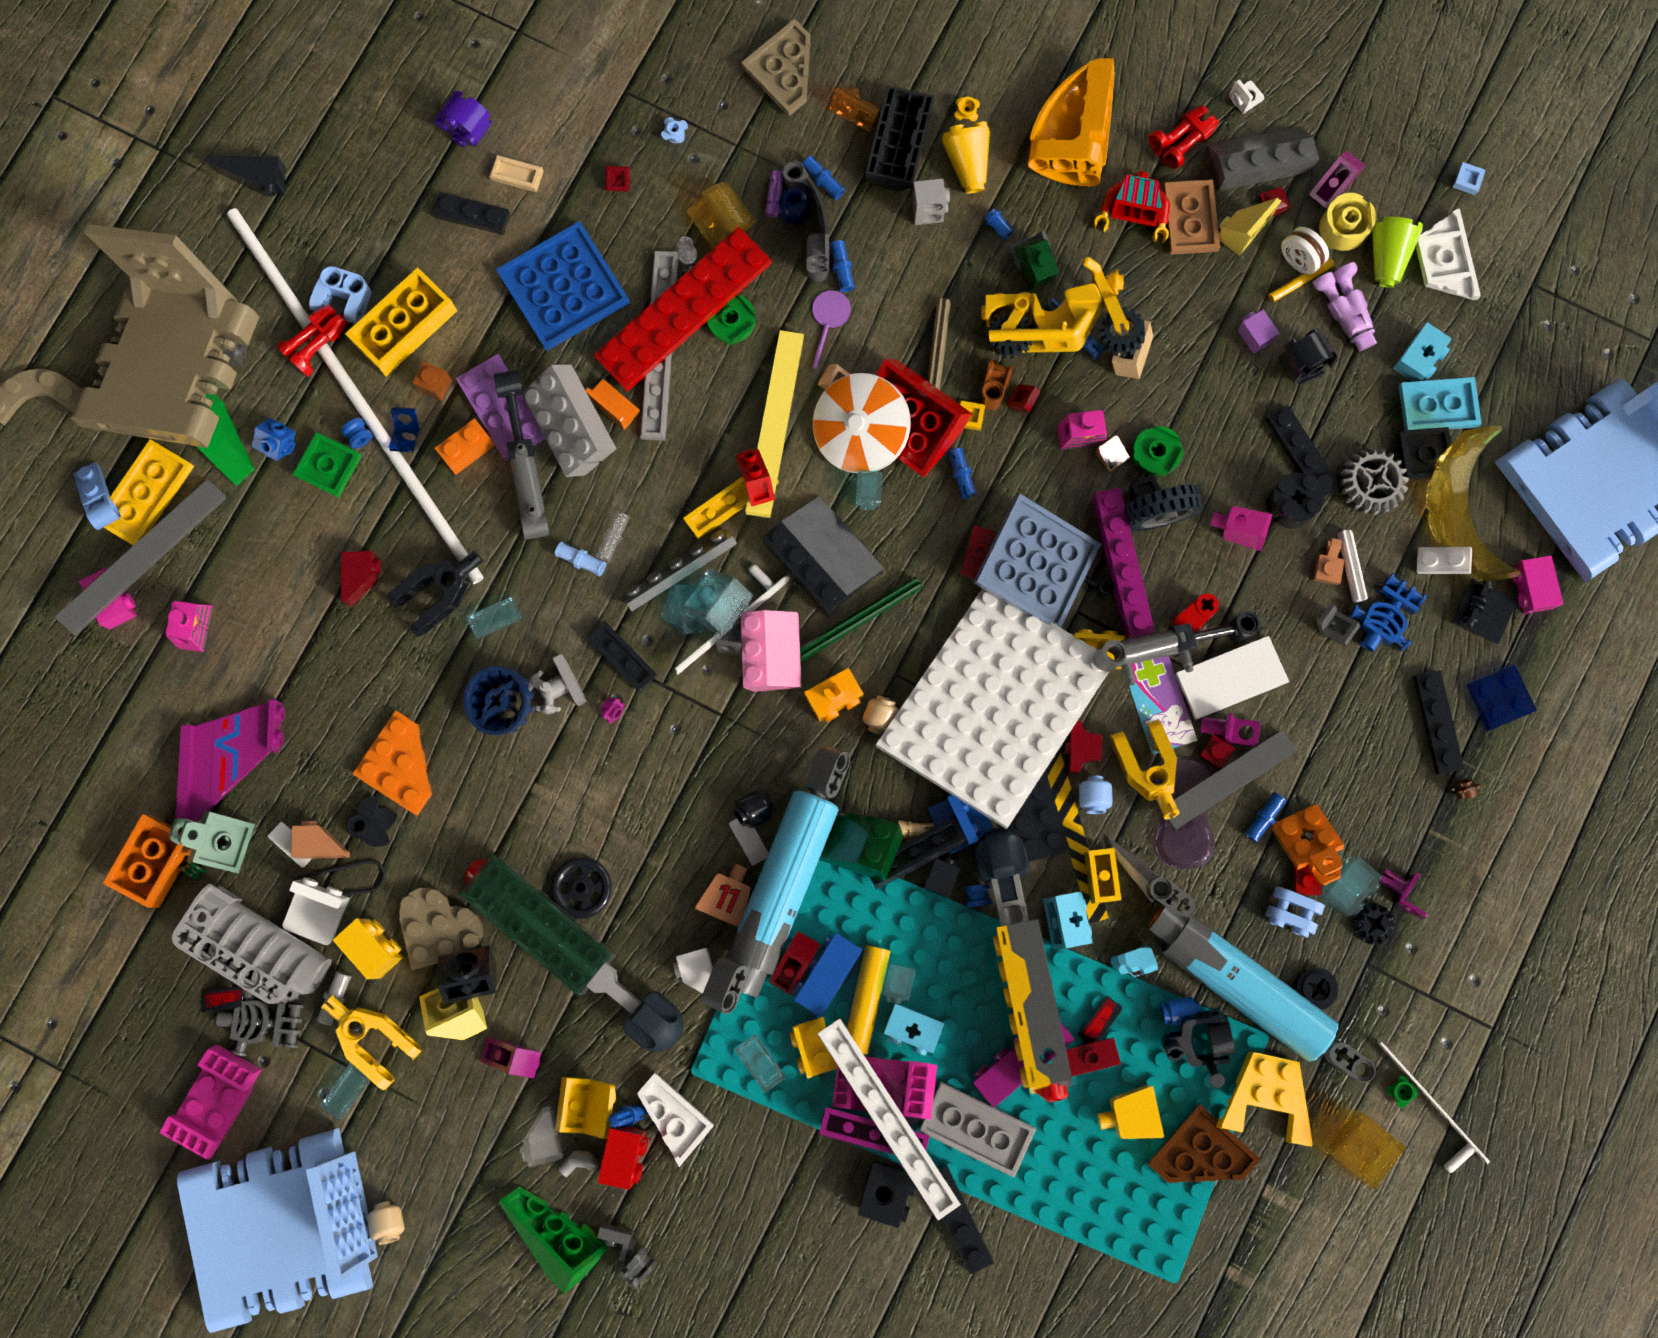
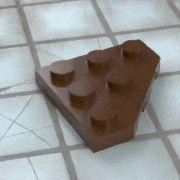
M1198 1103L1150 1158L1147 1164L1167 1183L1244 1180L1261 1159L1229 1130L1218 1128V1120Z

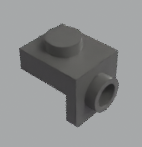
M1332 603L1326 609H1323L1317 617L1319 632L1344 646H1347L1360 627L1358 621L1338 612L1336 605Z

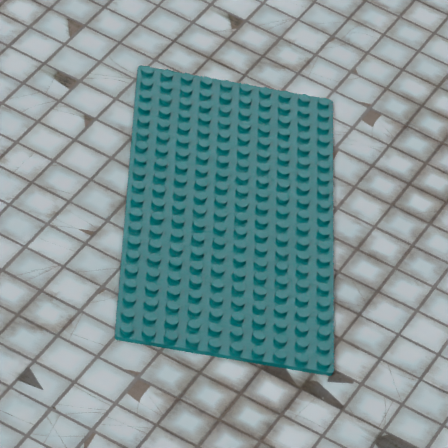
M819 860L775 970L798 931L821 944L813 959L816 957L820 960L825 950L821 949L828 935L834 937L836 933L863 949L822 1015L826 1028L841 1019L847 1029L865 945L890 950L868 1055H863L865 1057L937 1065L934 1093L941 1081L990 1105L971 1080L975 1077L973 1073L983 1064L989 1066L995 1061L993 1056L1000 1049L1005 1047L1008 1050L1014 1045L1013 1039L1018 1035H1013L1009 1015L1014 1014L1013 1008H1008L1003 988H1007L1008 983L1002 981L998 962L1003 961L1002 956H997L993 936L998 935L996 927H1001L1000 921L901 878L876 890L870 877ZM1043 939L1059 1019L1075 1039L1066 1049L1071 1048L1073 1045L1085 1043L1077 1033L1093 1015L1104 998L1109 996L1123 1009L1100 1040L1112 1037L1115 1039L1121 1064L1073 1076V1086L1067 1087L1068 1097L1064 1100L1047 1102L1037 1093L1031 1094L1029 1087L1024 1088L1022 1084L995 1107L1036 1128L1015 1178L932 1137H929L926 1152L937 1168L948 1164L960 1191L1169 1282L1177 1283L1216 1181L1167 1183L1147 1162L1198 1103L1217 1120L1223 1117L1228 1103H1226L1227 1099L1232 1097L1237 1085L1235 1081L1248 1052L1263 1054L1269 1036L1263 1031L1228 1017L1235 1054L1228 1055L1230 1064L1217 1065L1220 1074L1225 1078V1083L1219 1088H1214L1209 1083L1210 1076L1206 1065L1191 1066L1186 1060L1185 1054L1179 1061H1171L1163 1051L1161 1045L1162 1037L1167 1033L1180 1031V1025L1170 1026V1024H1163L1160 1004L1166 1003V1000L1182 997L1128 974H1120L1114 968L1069 949L1053 950L1052 943ZM806 969L800 980L806 982L811 973ZM767 973L758 998L741 992L737 1005L732 1012L725 1014L716 1010L692 1066L691 1072L693 1075L819 1130L826 1107L873 1120L867 1111L832 1107L837 1069L815 1075L811 1078H807L806 1073H800L797 1058H800L801 1054L799 1047L793 1048L789 1033L794 1032V1025L821 1017L794 1001L797 997L794 993L790 996L770 984L771 974ZM894 1003L945 1023L934 1053L927 1051L926 1056L912 1051L913 1045L902 1042V1045L899 1046L887 1041L888 1035L884 1034L883 1031ZM1200 1005L1201 1012L1211 1010ZM913 1023L912 1027H906L909 1038H912L914 1034L918 1035L920 1032L916 1028L917 1024ZM1205 1023L1196 1024L1192 1029L1191 1044L1197 1055L1211 1053L1206 1036ZM1149 1084L1154 1087L1164 1134L1163 1138L1121 1139L1117 1137L1115 1127L1100 1129L1097 1114L1111 1111L1110 1098L1143 1085ZM922 1119L917 1123L909 1125L913 1131L922 1133L918 1131ZM856 1145L902 1165L896 1155Z

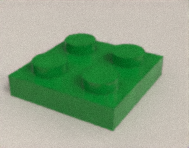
M316 432L293 476L339 499L362 455Z

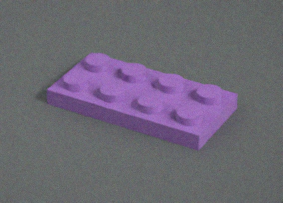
M499 354L460 375L456 380L505 461H508L510 459L507 442H513L514 439L506 398H498L494 380L495 373L507 372L508 369ZM521 394L516 396L523 438L524 440L532 439V445L534 446L543 441L545 437Z

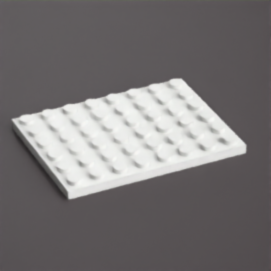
M982 588L885 730L876 747L1007 829L1109 672L1102 671L1096 666L1094 656L1098 651L1097 649L1078 638H1074L1072 634L1053 623L1049 625L1034 616L1023 613Z

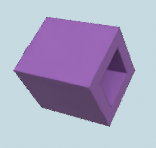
M1264 310L1257 314L1254 311L1242 318V324L1237 330L1253 354L1273 343L1280 334Z

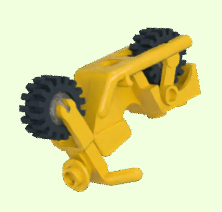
M1085 257L1082 263L1092 273L1091 283L1065 290L1064 301L1054 311L1043 310L1036 293L1030 294L1026 292L986 295V305H982L981 317L982 320H986L988 327L987 336L993 353L998 356L1001 353L1002 358L1005 359L1007 355L1010 356V359H1015L1014 354H1018L1021 357L1023 356L1022 353L1079 351L1103 311V307L1107 318L1103 317L1101 320L1102 324L1099 325L1103 348L1106 347L1108 353L1113 351L1114 356L1118 357V353H1122V357H1126V352H1130L1132 355L1135 353V348L1139 350L1141 343L1144 344L1146 336L1145 323L1139 313L1136 314L1134 309L1131 308L1130 312H1128L1127 307H1123L1122 310L1116 295H1118L1119 290H1123V274H1119L1117 269L1105 278L1100 264L1090 257ZM1033 319L1037 329H1032L1031 327Z

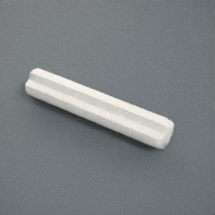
M1343 530L1338 533V539L1342 540L1341 553L1343 559H1345L1344 566L1352 601L1359 603L1367 600L1368 597L1353 532L1351 530Z

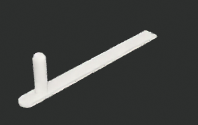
M752 564L749 567V572L767 591L741 613L753 612L789 581L790 577L786 575L775 584L757 565ZM741 613L675 668L676 674L681 673L716 643V639H721L741 622Z
M1376 1041L1467 1142L1459 1152L1445 1163L1444 1168L1449 1173L1454 1172L1475 1152L1488 1164L1490 1161L1383 1042Z

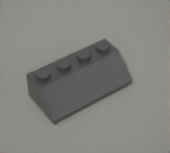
M1301 126L1207 146L1219 191L1312 172L1319 160L1313 137Z

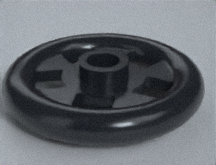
M577 857L566 861L556 870L551 881L552 900L575 919H586L600 913L608 904L612 893V882L606 868L598 861L587 857ZM581 867L582 875L572 878L570 871ZM593 872L600 878V881L595 885L588 877ZM561 883H569V894H561ZM579 883L585 885V890L582 893H579L576 889ZM596 891L600 894V897L593 904L588 899ZM572 898L582 901L580 909L570 906Z

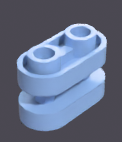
M1276 886L1272 897L1278 899L1279 902L1277 907L1268 906L1265 914L1269 918L1268 923L1281 928L1284 927V924L1294 928L1293 933L1308 938L1309 934L1315 935L1318 925L1312 922L1311 919L1313 914L1322 916L1325 905L1288 889ZM1290 904L1302 909L1301 917L1287 912L1288 905Z

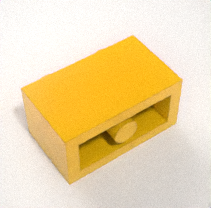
M1114 848L1084 852L1091 904L1121 900Z

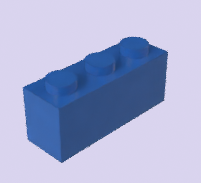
M837 933L834 937L828 935L821 947L825 952L820 960L816 957L813 959L807 969L811 973L807 981L800 980L793 992L797 995L794 1001L819 1017H822L863 950Z

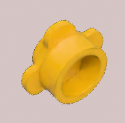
M960 97L956 100L958 107L954 116L957 120L969 119L971 122H974L978 119L976 112L980 103L977 99Z

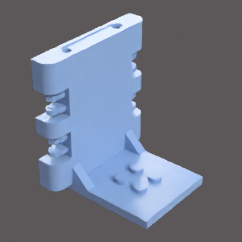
M1617 379L1586 400L1588 405L1585 406V413L1593 423V426L1581 413L1576 412L1573 415L1566 413L1546 427L1548 432L1545 433V438L1554 452L1541 439H1536L1533 442L1526 440L1495 461L1496 465L1584 582L1589 581L1619 560L1618 554L1623 551V546L1614 534L1615 532L1625 544L1630 546L1635 544L1636 547L1658 534V511L1654 507L1656 506L1658 509V381L1637 395L1628 382L1623 379Z
M339 1128L301 1138L299 1140V1149L296 1146L290 1147L289 1157L292 1169L286 1170L282 1152L278 1150L273 1153L271 1146L247 1153L246 1161H238L237 1171L240 1183L237 1184L234 1182L231 1167L228 1164L221 1167L220 1161L190 1168L178 1173L177 1185L204 1320L210 1333L252 1321L251 1315H257L260 1311L257 1294L259 1292L263 1293L267 1310L271 1311L276 1308L282 1314L300 1309L305 1306L304 1300H311L312 1289L309 1278L315 1277L320 1296L328 1295L329 1290L330 1296L333 1299L365 1291L373 1287L368 1263L378 1257L375 1241L370 1238L366 1217L369 1213L355 1151L344 1153Z

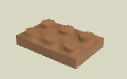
M1213 180L1165 182L1163 190L1170 201L1167 224L1170 255L1218 252L1220 241Z

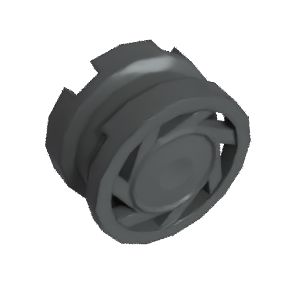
M644 1246L617 1275L621 1280L625 1279L629 1283L628 1287L632 1291L659 1262L655 1257L651 1258L647 1254L648 1250ZM646 1267L644 1272L638 1277L637 1275Z

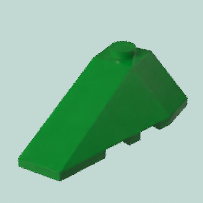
M206 394L205 397L213 401L211 408L208 409L214 412L219 417L208 448L196 447L238 486L255 468L244 444L238 436L237 429L227 412L225 403L217 395Z
M520 1186L499 1202L544 1273L563 1294L581 1281L609 1249L608 1245L603 1244V1239L597 1238L598 1234L586 1224L582 1226L569 1219L570 1215L563 1211L561 1214L548 1207L546 1201Z

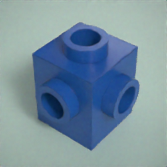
M269 418L255 427L252 447L269 458L278 461L285 455L292 453L295 447V431L283 423Z

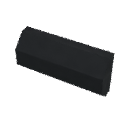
M887 86L865 173L867 179L879 187L899 191L912 188L934 102V95Z

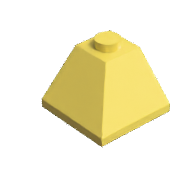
M1275 198L1238 210L1231 218L1227 216L1218 227L1221 230L1219 241L1240 256L1270 221L1281 200Z
M438 988L419 997L425 1032L429 1036L465 1040L487 1029L484 1011L478 997L445 1005Z

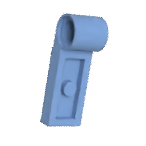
M96 462L82 467L79 471L73 473L86 516L96 530H100L121 518L118 508L110 498L102 469Z

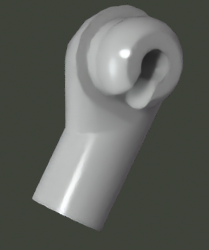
M574 1151L558 1167V1170L563 1176L568 1177L576 1167L587 1168L588 1170L595 1169L598 1165V1159L590 1151Z

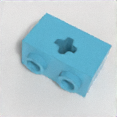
M1427 322L1416 334L1393 369L1412 382L1422 381L1424 378L1429 380L1437 369L1433 366L1437 360L1442 361L1450 349L1447 345L1452 338Z
M1082 892L1043 899L1053 950L1092 943V930L1088 924L1087 906Z
M894 1003L883 1033L888 1035L887 1041L899 1046L902 1045V1042L913 1045L912 1051L926 1056L927 1051L934 1053L945 1023ZM913 1023L917 1024L916 1028L920 1032L918 1035L914 1034L912 1038H909L906 1027H912Z

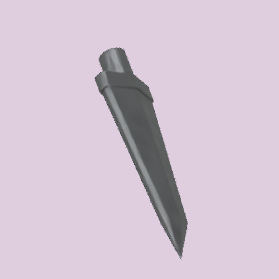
M1108 836L1110 847L1114 848L1115 857L1147 898L1153 902L1147 895L1146 885L1151 879L1160 876ZM1157 882L1153 887L1154 893L1159 897L1165 893V885L1162 882ZM1170 897V898L1167 899L1165 902L1167 903L1168 900H1174V899H1173L1172 897Z

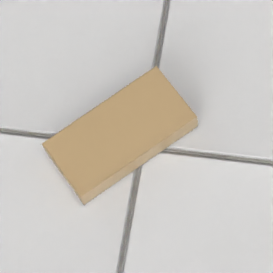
M497 155L489 177L492 181L537 193L544 170L536 165Z

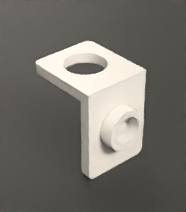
M1238 79L1235 81L1229 94L1230 99L1242 114L1264 100V95L1252 81L1243 84ZM1249 91H1252L1255 95V99L1253 101V96Z

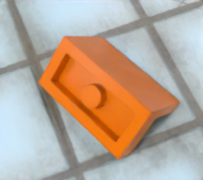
M604 379L593 390L588 387L585 389L591 402L623 430L641 413L634 404Z

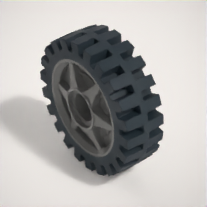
M1185 484L1174 486L1173 488L1168 487L1162 491L1157 490L1152 494L1144 495V497H1138L1136 500L1129 502L1125 510L1131 530L1147 531L1193 517L1203 510V504L1197 486Z

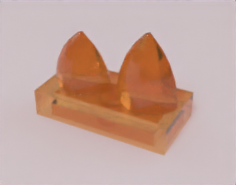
M838 86L834 91L830 105L831 111L869 132L875 127L880 111L876 101H865L860 98L858 87L843 89Z

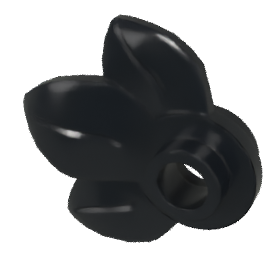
M369 797L358 804L356 814H353L347 820L346 829L350 836L363 839L369 846H386L390 843L386 830L394 825L398 815L390 809L379 808L377 797ZM362 821L364 828L358 831L356 825Z

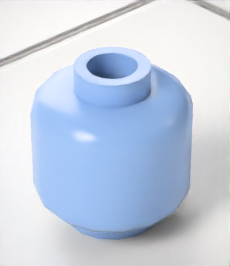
M1088 776V781H1084L1079 785V805L1086 810L1087 814H1104L1106 809L1111 808L1113 803L1112 784L1104 781L1102 776Z

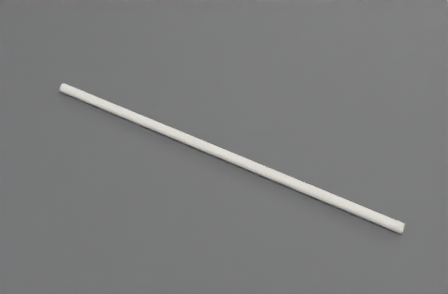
M238 209L229 210L227 212L228 218L302 329H304L311 322L308 314ZM319 331L309 338L310 341L319 333ZM326 343L318 350V353L457 561L460 562L468 555L467 551ZM477 567L467 575L473 584H477L484 578Z

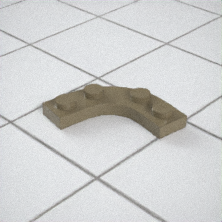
M33 369L20 372L0 385V423L6 425L26 400L36 396L52 398L73 412L83 389L54 371Z

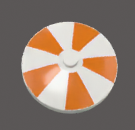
M867 373L850 374L832 383L821 395L814 411L813 433L819 450L831 464L851 473H872L890 465L903 451L910 433V413L901 392L886 379Z

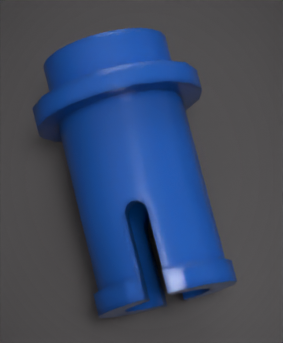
M993 209L984 218L987 221L986 225H990L1001 237L1002 241H1004L1015 230L1001 216V211Z

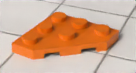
M395 710L353 772V775L418 816L432 795L426 771L427 765L424 750L421 745L420 729L418 724Z

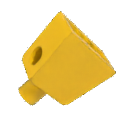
M1143 1085L1110 1098L1111 1111L1097 1114L1100 1129L1115 1127L1117 1137L1121 1139L1164 1137L1152 1085Z

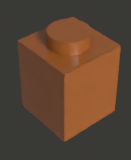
M423 361L413 384L420 393L442 402L452 379L445 370Z

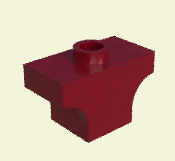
M974 525L960 575L975 579L995 539L997 531Z
M1082 721L1076 722L1068 734V740H1065L1063 744V754L1068 755L1067 774H1079L1083 764L1089 762L1098 763L1102 758V734L1087 732L1082 726Z
M1113 1037L1073 1045L1071 1048L1066 1049L1072 1077L1121 1064Z

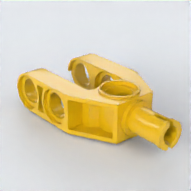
M1156 719L1146 723V725H1148L1154 741L1155 752H1159L1163 765L1153 766L1146 771L1140 770L1124 732L1121 731L1110 735L1113 750L1128 784L1148 801L1157 800L1164 819H1170L1169 814L1173 818L1179 815V809H1177L1171 795L1174 793L1177 757L1161 721ZM1153 779H1160L1163 783L1157 785L1151 781Z
M334 995L321 1007L339 1022L337 1024L339 1027L335 1031L346 1059L382 1090H386L395 1079L386 1068L358 1044V1041L366 1035L370 1028L375 1030L378 1028L393 1041L392 1045L394 1047L398 1046L412 1060L422 1051L419 1044L385 1014L359 1007L355 1010H349ZM358 1021L361 1023L363 1031L361 1033L352 1032L350 1023Z

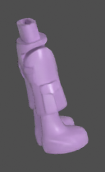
M1355 262L1339 268L1334 274L1329 272L1313 281V284L1317 290L1327 295L1331 301L1328 308L1333 318L1339 322L1342 331L1351 338L1350 342L1355 343L1360 352L1374 346L1377 342L1373 335L1375 330L1372 329L1373 324L1367 310V302L1362 291L1354 290L1352 277L1357 272V265ZM1335 281L1341 288L1344 296L1339 295L1335 286Z

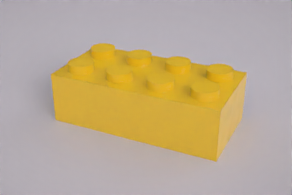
M417 267L345 334L387 377L457 312V309L451 299Z

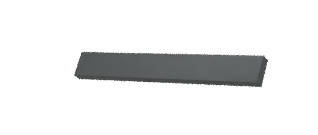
M207 479L54 618L76 636L226 500V495Z

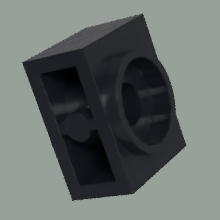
M489 945L438 957L437 987L445 1005L496 993V961Z
M873 1159L858 1207V1215L899 1228L901 1222L905 1223L910 1208L906 1206L908 1195L913 1196L916 1189L905 1169ZM880 1186H886L891 1190L887 1199H879L876 1196V1190Z

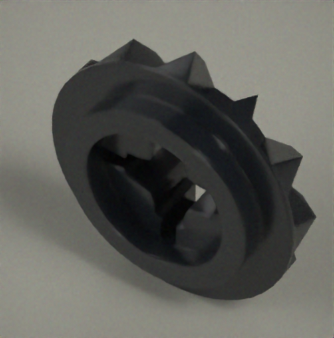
M1369 903L1361 906L1353 917L1355 934L1367 944H1383L1392 937L1391 935L1396 927L1393 921L1394 916L1391 915L1387 907L1378 903ZM1380 917L1378 925L1382 930L1377 928L1370 930L1371 923L1367 918L1376 919Z
M1311 968L1298 977L1295 987L1297 992L1319 1009L1323 1010L1330 1007L1337 999L1338 984L1335 977L1329 971L1322 968ZM1320 982V989L1323 990L1322 992L1325 995L1316 993L1312 996L1313 989L1308 983L1317 984Z

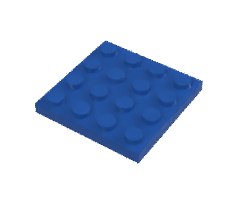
M580 221L496 269L546 352L630 303L626 293Z

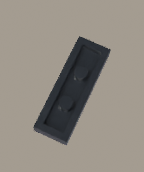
M439 192L433 216L436 219L504 235L510 211L509 209Z
M606 621L587 637L591 644L639 693L658 676Z

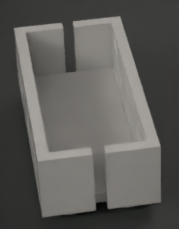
M551 365L538 377L539 380H535L523 391L522 395L565 476H584L599 464L598 461H603L614 452L616 447L572 365Z

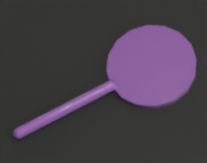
M829 290L822 292L813 303L812 312L814 318L820 325L824 326L812 365L813 369H816L818 366L828 328L841 326L850 316L851 306L849 300L838 291Z

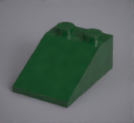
M838 812L819 860L885 882L903 838L900 824L873 816Z

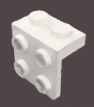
M303 877V880L293 881L289 891L294 892L295 895L283 922V928L324 945L331 944L350 897L342 895L343 891L329 886L326 889L318 886V882L310 878Z

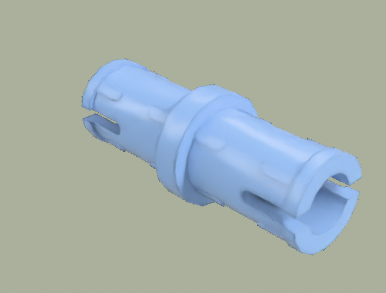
M561 541L555 550L556 557L572 563L577 569L583 568L597 576H601L605 570L606 562L589 555L584 549L578 550Z

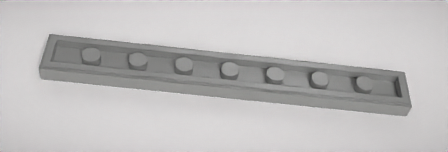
M654 251L650 305L677 282L678 252ZM672 353L645 376L640 434L643 440L666 441Z

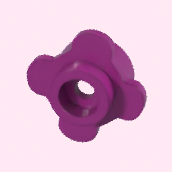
M608 698L602 704L600 714L603 719H607V722L611 724L621 717L625 704L620 702L619 698Z

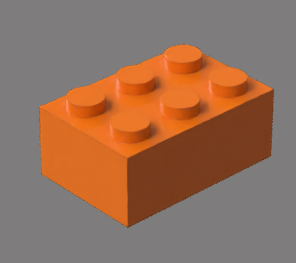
M142 814L103 884L146 907L160 908L181 871L179 867L184 865L186 858L189 857L191 848L174 843L169 839L172 825L155 816Z

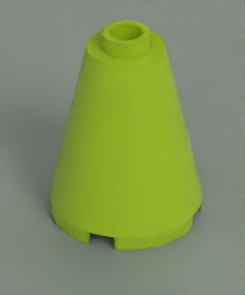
M1384 217L1383 222H1378V218H1376V223L1372 229L1375 281L1380 282L1379 286L1393 288L1395 284L1400 283L1422 232L1423 224L1421 222H1418V226L1412 224L1413 219Z

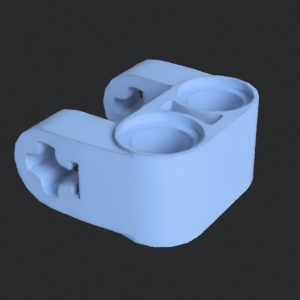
M327 267L321 272L314 287L309 308L312 311H316L328 304L330 305L333 296L348 300L344 310V319L349 323L356 324L364 317L371 297V290L362 276L337 267ZM339 279L337 283L330 285L332 280ZM362 286L359 291L353 292L355 287Z

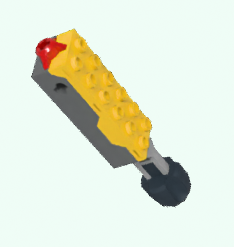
M993 829L979 839L975 848V862L979 879L984 883H992L1001 926L996 927L998 935L993 936L997 956H1002L1003 961L998 962L1002 981L1008 983V987L1003 988L1008 1008H1013L1014 1014L1009 1015L1013 1035L1018 1034L1019 1041H1014L1017 1058L1019 1061H1024L1025 1068H1020L1021 1079L1024 1088L1029 1087L1031 1094L1037 1093L1047 1102L1061 1101L1068 1097L1067 1087H1072L1073 1081L1038 919L1031 921L1028 919L1020 877L1025 876L1030 869L1027 852L1022 839L1014 832L1007 829ZM1046 1055L1054 1056V1058H1052L1051 1064H1045L1042 1062L1045 1061Z

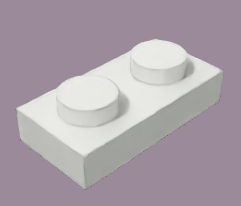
M1418 547L1417 573L1471 574L1472 548Z

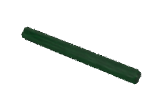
M913 577L800 646V663L921 590L922 584L919 579Z

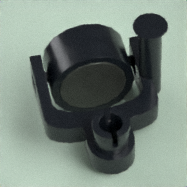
M1219 1007L1186 1015L1181 1020L1180 1031L1170 1032L1162 1037L1161 1045L1163 1051L1171 1061H1179L1185 1054L1186 1060L1191 1066L1206 1065L1210 1076V1085L1214 1088H1219L1224 1085L1225 1078L1220 1074L1217 1065L1230 1064L1228 1055L1235 1054L1228 1017L1222 1015ZM1205 1023L1206 1036L1211 1053L1197 1055L1192 1048L1191 1033L1194 1025Z

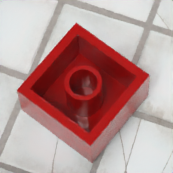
M623 1126L609 1129L598 1183L630 1190L634 1184L638 1183V1180H641L644 1164H640L641 1156H644V1153L646 1154L650 1139L645 1137L647 1130Z

